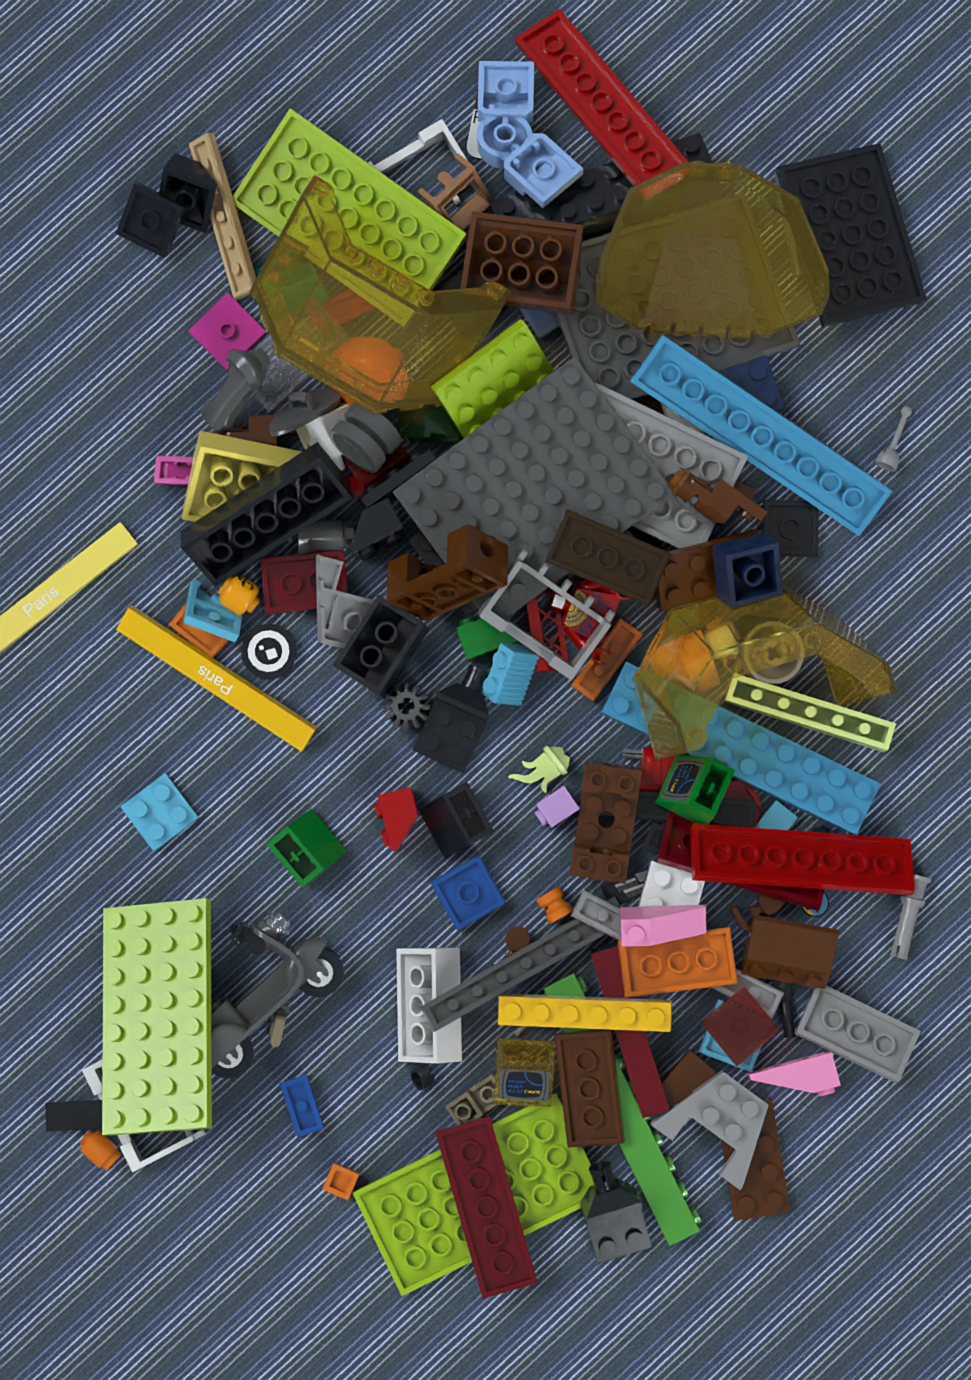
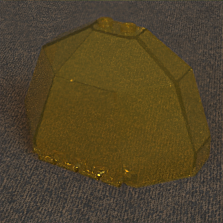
M703 161L684 162L629 188L601 255L596 274V304L634 329L646 330L650 326V333L670 334V327L674 326L675 335L697 336L698 328H702V336L725 337L726 329H730V337L750 338L751 331L758 336H768L822 315L830 296L829 269L799 198L743 165H733L729 162L720 164L704 163Z

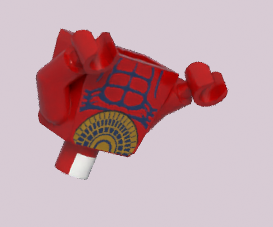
M584 580L580 585L575 584L571 595L584 603L589 595L593 596L595 600L589 608L602 617L610 609L616 612L620 599H631L589 580ZM555 592L550 607L564 611L561 622L565 626V633L574 645L581 650L599 625V622ZM609 629L589 655L592 656V660L600 665H606V663L600 660L602 652L611 656L609 649L598 646H603Z

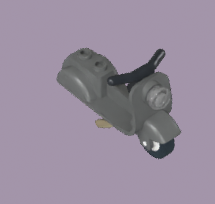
M271 912L269 914L270 918L266 921L262 920L260 923L254 922L252 927L246 922H239L230 926V932L234 934L232 936V943L234 945H240L245 940L248 943L250 952L255 955L263 954L268 947L283 958V963L236 1007L227 997L222 1000L216 998L211 1002L213 1074L217 1077L230 1079L236 1078L248 1070L254 1057L253 1043L248 1035L268 1017L271 1019L269 1030L270 1043L273 1047L280 1046L286 1014L289 1015L291 1013L289 1007L284 1003L298 988L308 996L317 998L328 996L338 989L344 976L343 963L338 954L325 947L328 942L327 938H308L293 948L290 943L282 938L283 935L286 934L288 936L290 934L288 927L291 924L280 912L277 915Z

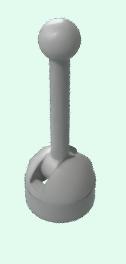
M909 406L901 409L902 417L890 448L882 450L876 459L875 464L884 470L894 472L898 467L900 458L895 448L906 419L912 414V409Z

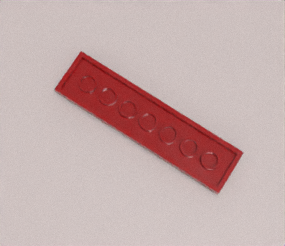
M560 9L515 37V44L530 62H534V67L644 199L690 169V163Z
M695 823L690 827L692 880L899 895H912L915 891L911 839Z

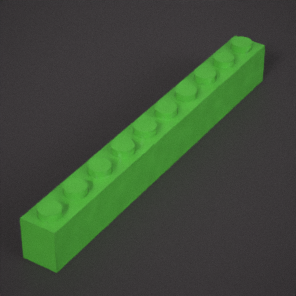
M574 973L543 987L546 995L585 996L584 993L588 991L582 977L576 978ZM563 1028L564 1032L599 1030L586 1028ZM618 1052L615 1054L625 1136V1142L620 1144L669 1246L699 1232L697 1224L702 1221L695 1207L689 1208L684 1199L689 1196L682 1181L676 1183L672 1175L676 1168L670 1156L664 1157L659 1148L664 1145L656 1129L651 1131L646 1122L651 1117L642 1118L639 1105L634 1097L635 1093L630 1078L626 1080L621 1071L626 1066Z

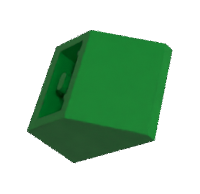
M312 809L288 825L266 844L302 888H305L347 852Z

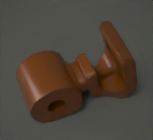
M758 894L757 905L748 907L751 915V921L748 923L744 921L736 905L731 907L730 913L741 930L749 931L755 915L774 914L782 908L784 901Z
M520 926L512 927L506 933L505 940L509 947V952L504 957L507 958L529 945L530 935L525 928Z

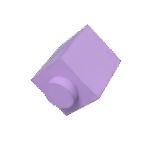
M562 786L537 803L536 807L538 810L534 813L543 827L548 824L552 828L578 811L579 807L565 786Z

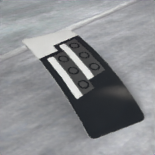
M647 870L627 877L626 884L613 882L602 886L601 889L606 900L615 896L618 903L621 904L640 897Z

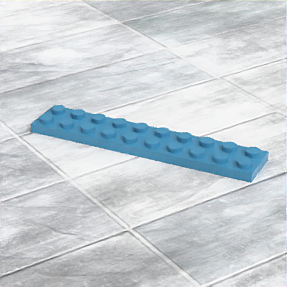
M663 333L630 379V382L720 443L747 455V461L858 536L861 535L893 492L891 488Z

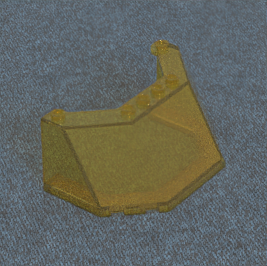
M314 175L303 191L250 290L253 301H257L259 305V315L265 330L271 334L274 341L272 346L276 356L374 413H385L388 409L399 408L400 411L421 409L423 405L434 404L435 407L443 406L431 386L478 351L512 291L493 281L485 282L482 287L443 291H431L352 245L333 201L335 196L333 187L328 182Z
M782 585V596L735 608H730L718 599L717 596L669 609L663 619V624L654 636L645 653L646 656L632 679L655 759L658 760L695 751L705 745L707 741L706 728L732 678L817 655L823 659L836 705L844 706L857 701L897 692L890 665L840 618Z

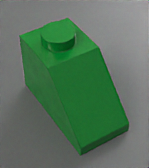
M475 616L460 621L461 626L456 628L467 661L498 651L501 642L508 644L520 643L505 631L501 632L497 628H493L484 619L476 620Z

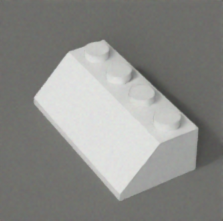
M460 948L396 949L398 1062H461V1017L433 1032L420 1009L422 1005L460 984Z

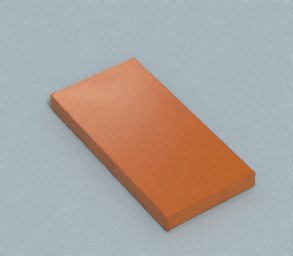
M730 927L706 930L705 934L651 946H622V942L617 941L625 998L738 984Z

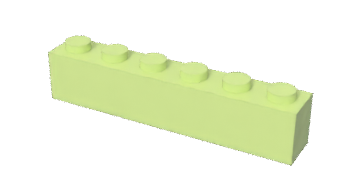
M735 673L730 677L723 700L724 703L881 752L888 751L896 723Z

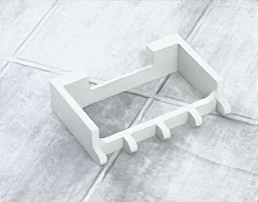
M441 119L419 132V139L376 165H373L371 161L368 163L384 174L442 139L445 140L454 156L458 153L466 159ZM457 195L452 199L455 205L461 203Z
M103 1059L82 1070L94 1096L98 1095L100 1100H102V1075L99 1068L103 1066ZM204 1129L198 1130L195 1133L192 1130H184L187 1138L144 1160L131 1134L118 1135L122 1143V1146H120L121 1151L131 1171L134 1172L206 1134Z

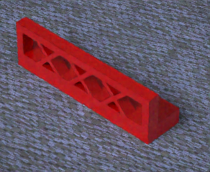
M548 589L544 590L545 593L553 597L555 593L554 590H552V592H550ZM540 593L526 603L530 635L543 644V640L549 643L548 648L553 646L568 661L564 629L561 622V610L551 607L548 613L540 609L537 602L538 597L541 595ZM554 609L556 620L550 616ZM539 612L545 616L541 622ZM547 618L556 624L558 629L557 634L552 640H549L542 634L541 626ZM558 636L560 647L554 643ZM539 656L537 665H535L536 674L557 671L553 667L547 666V661Z

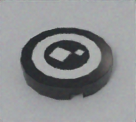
M271 623L262 624L250 630L243 639L241 646L242 661L247 670L256 677L267 680L276 679L288 673L292 668L297 656L296 643L291 634L283 627Z

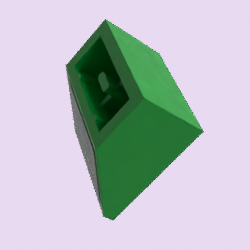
M677 755L655 803L695 824H709L717 813L735 770L711 757Z

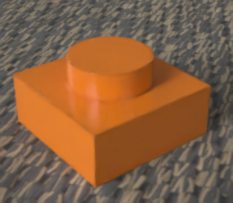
M334 1162L322 1190L348 1201L360 1173Z

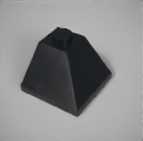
M174 153L163 168L159 193L187 206L180 224L204 233L208 231L217 184L201 162Z

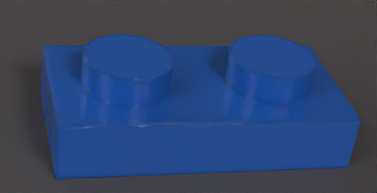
M305 1074L279 1083L297 1138L324 1129L325 1127L308 1075Z

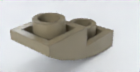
M493 1072L445 1106L457 1125L480 1118L487 1111L505 1100L498 1098L500 1079Z

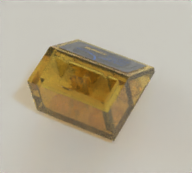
M498 1038L495 1049L494 1104L551 1107L555 1041Z

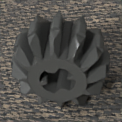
M409 683L404 684L405 692L402 693L400 688L395 685L393 688L397 696L394 697L390 693L385 695L387 699L393 701L392 704H383V709H393L392 712L385 715L386 720L396 716L393 727L397 728L402 720L404 721L403 728L405 731L409 730V721L413 722L415 728H419L420 725L416 718L419 717L424 721L428 718L420 712L421 710H430L429 704H420V702L428 698V695L425 693L417 697V694L420 692L418 685L413 689L412 693L409 692ZM408 699L410 704L414 703V709H410L409 714H403V709L399 711V705H403L404 700Z

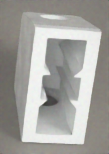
M339 403L327 413L296 429L305 450L318 442L340 470L345 469L342 459L343 454L329 438V432L340 420L346 421L344 414L351 406L344 403Z

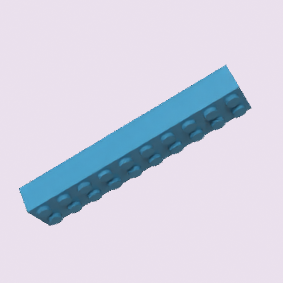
M625 662L601 712V715L684 755L711 757L734 769L735 772L732 778L750 785L850 835L858 834L881 785L860 773L628 662Z

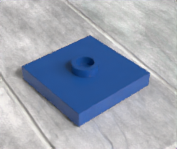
M479 854L430 882L457 931L506 904Z

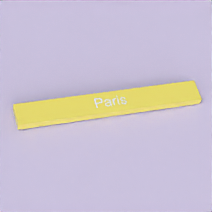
M121 522L0 616V653L139 545Z

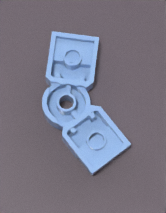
M479 61L478 121L480 123L477 129L478 152L487 164L495 168L504 169V179L522 196L528 194L544 208L583 175V168L547 135L532 133L529 124L533 122L534 62Z

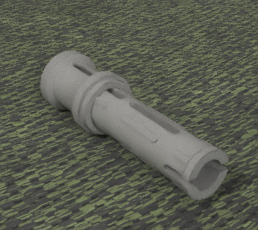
M913 874L914 893L900 897L903 907L890 956L905 960L908 959L907 956L919 909H923L926 903L923 899L927 884L931 883L930 878Z

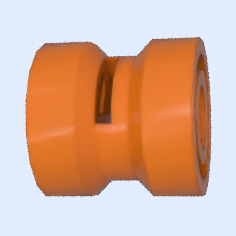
M560 886L536 899L539 907L546 909V918L549 924L573 911L570 903L562 899L564 893Z

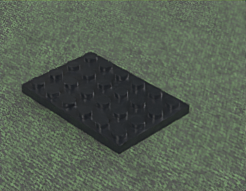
M881 143L777 167L775 171L822 328L927 301Z

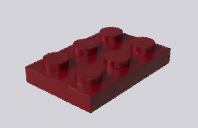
M344 550L260 558L266 615L317 610V554L344 562L336 590L348 593Z

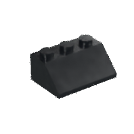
M377 595L333 666L363 687L385 699V695L390 692L429 631V628L422 621L386 602V599Z

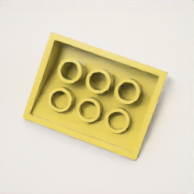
M200 431L193 456L182 519L193 522L199 520L302 451Z

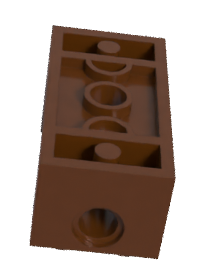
M469 524L461 526L459 529L448 533L446 565L436 568L435 565L425 564L415 555L409 553L402 554L400 557L388 562L386 602L428 621L507 586L508 545L476 529L474 526Z
M587 759L569 875L626 884L642 767ZM607 811L614 815L615 822L612 826L604 827L599 823L598 817L602 812Z

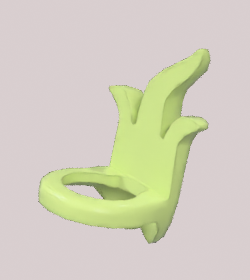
M545 746L543 748L544 753L533 762L522 761L525 768L531 769L536 767L532 773L525 776L512 774L508 778L525 783H534L544 778L541 783V789L547 793V784L560 774L565 775L568 773L570 757L564 754V750L561 747Z

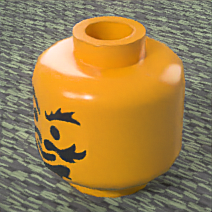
M241 574L226 579L217 592L220 595V604L237 616L242 615L245 611L252 613L260 601L256 597L259 592L258 586Z

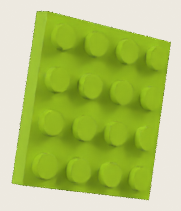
M520 319L433 384L431 388L463 438H465L553 373L554 370L528 326Z

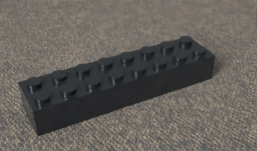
M698 133L672 142L690 163V169L645 199L616 164L610 162L583 171L581 177L544 208L528 194L522 196L520 193L491 201L490 206L492 214L583 225L582 240L718 196L720 195L719 176L703 138Z

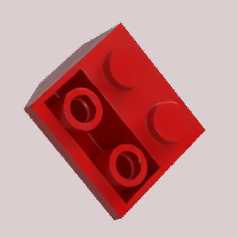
M411 787L377 795L379 802L374 803L377 818L384 820L386 828L381 830L384 846H390L393 852L400 849L419 817Z

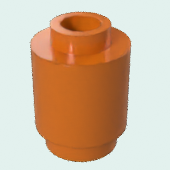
M99 1129L95 1133L90 1130L79 1142L82 1145L79 1151L99 1169L102 1167L105 1171L122 1155L117 1150L118 1146L106 1135H102Z

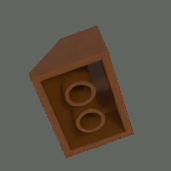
M755 915L743 946L741 974L757 979L765 978L786 984L793 983L809 988L825 989L832 971L839 930Z

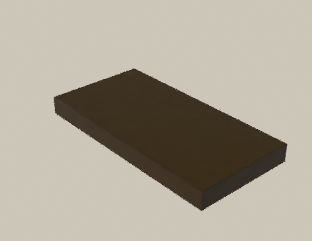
M567 509L545 562L650 606L672 554Z

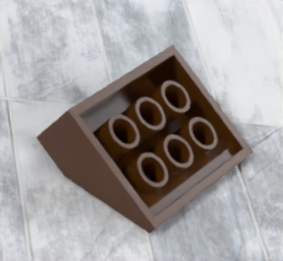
M472 212L459 295L467 302L574 315L579 284L583 225Z

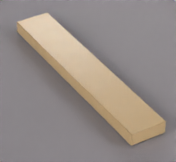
M206 133L190 142L189 147L193 160L201 162L217 184L210 219L233 298L240 300L260 289L214 133Z

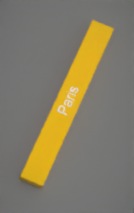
M133 605L128 607L116 629L117 631L302 752L305 749L317 726Z

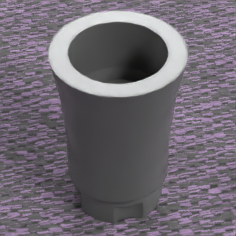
M319 519L297 534L298 555L343 550V548L350 549L354 539V522Z

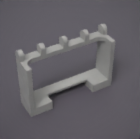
M523 548L508 568L507 586L520 568H522L599 622L597 628L570 663L492 609L507 586L491 592L478 610V615L499 631H505L547 660L548 665L572 680L610 628L611 624L609 622L614 617L615 612L610 609L604 617L589 608L595 600L593 596L589 595L584 603L567 592L572 584L570 580L566 579L562 586L559 587L544 576L549 568L546 563H543L538 571L525 563L523 560L526 558L528 551Z

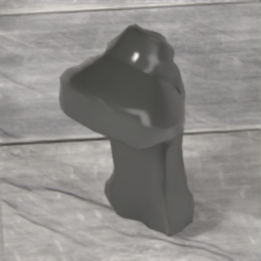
M262 349L250 351L230 350L226 361L229 362V376L216 397L205 403L201 410V418L212 429L222 432L229 431L233 427L235 418L242 410L246 401L261 387L267 373V368L270 365L269 357Z

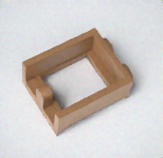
M457 153L454 158L463 172L456 179L447 172L439 173L437 178L445 189L435 198L423 188H420L418 193L425 204L469 234L472 212L490 214L492 212L490 202L494 201L476 172V167ZM470 183L477 194L450 218L444 207Z

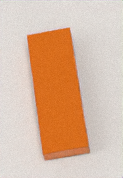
M620 618L606 637L603 646H599L611 651V656L604 652L600 654V660L606 663V665L595 663L591 657L571 686L594 702L643 634Z

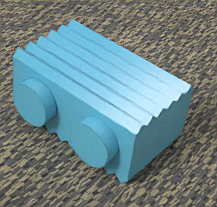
M501 642L498 651L493 656V665L490 673L484 680L482 694L496 704L522 705V700H524V695H526L525 691L528 690L527 686L530 685L529 680L532 679L531 675L534 674L533 670H535L539 655L525 645Z

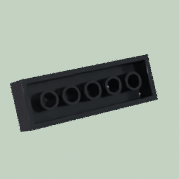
M316 442L181 531V549L214 586H217L352 499L350 481L321 445Z

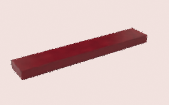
M618 946L591 954L604 997L625 998ZM615 1030L642 1118L669 1111L670 1107L646 1032Z

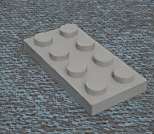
M826 985L825 989L814 988L794 1034L894 1083H898L921 1031Z

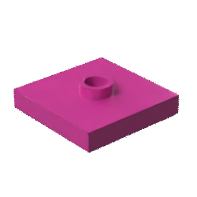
M228 292L188 330L227 372L229 371V362L226 361L230 350L249 351L267 334Z

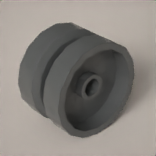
M355 402L344 414L346 421L340 420L329 432V438L348 460L367 472L375 473L385 463V454L393 453L400 445L401 436L391 422L381 413L362 402Z

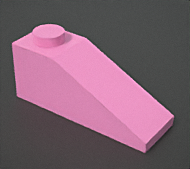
M706 905L620 907L622 946H651L705 934Z
M830 1051L747 1072L750 1080L811 1093L818 1092L819 1096L834 1093V1087L841 1086L833 1055Z

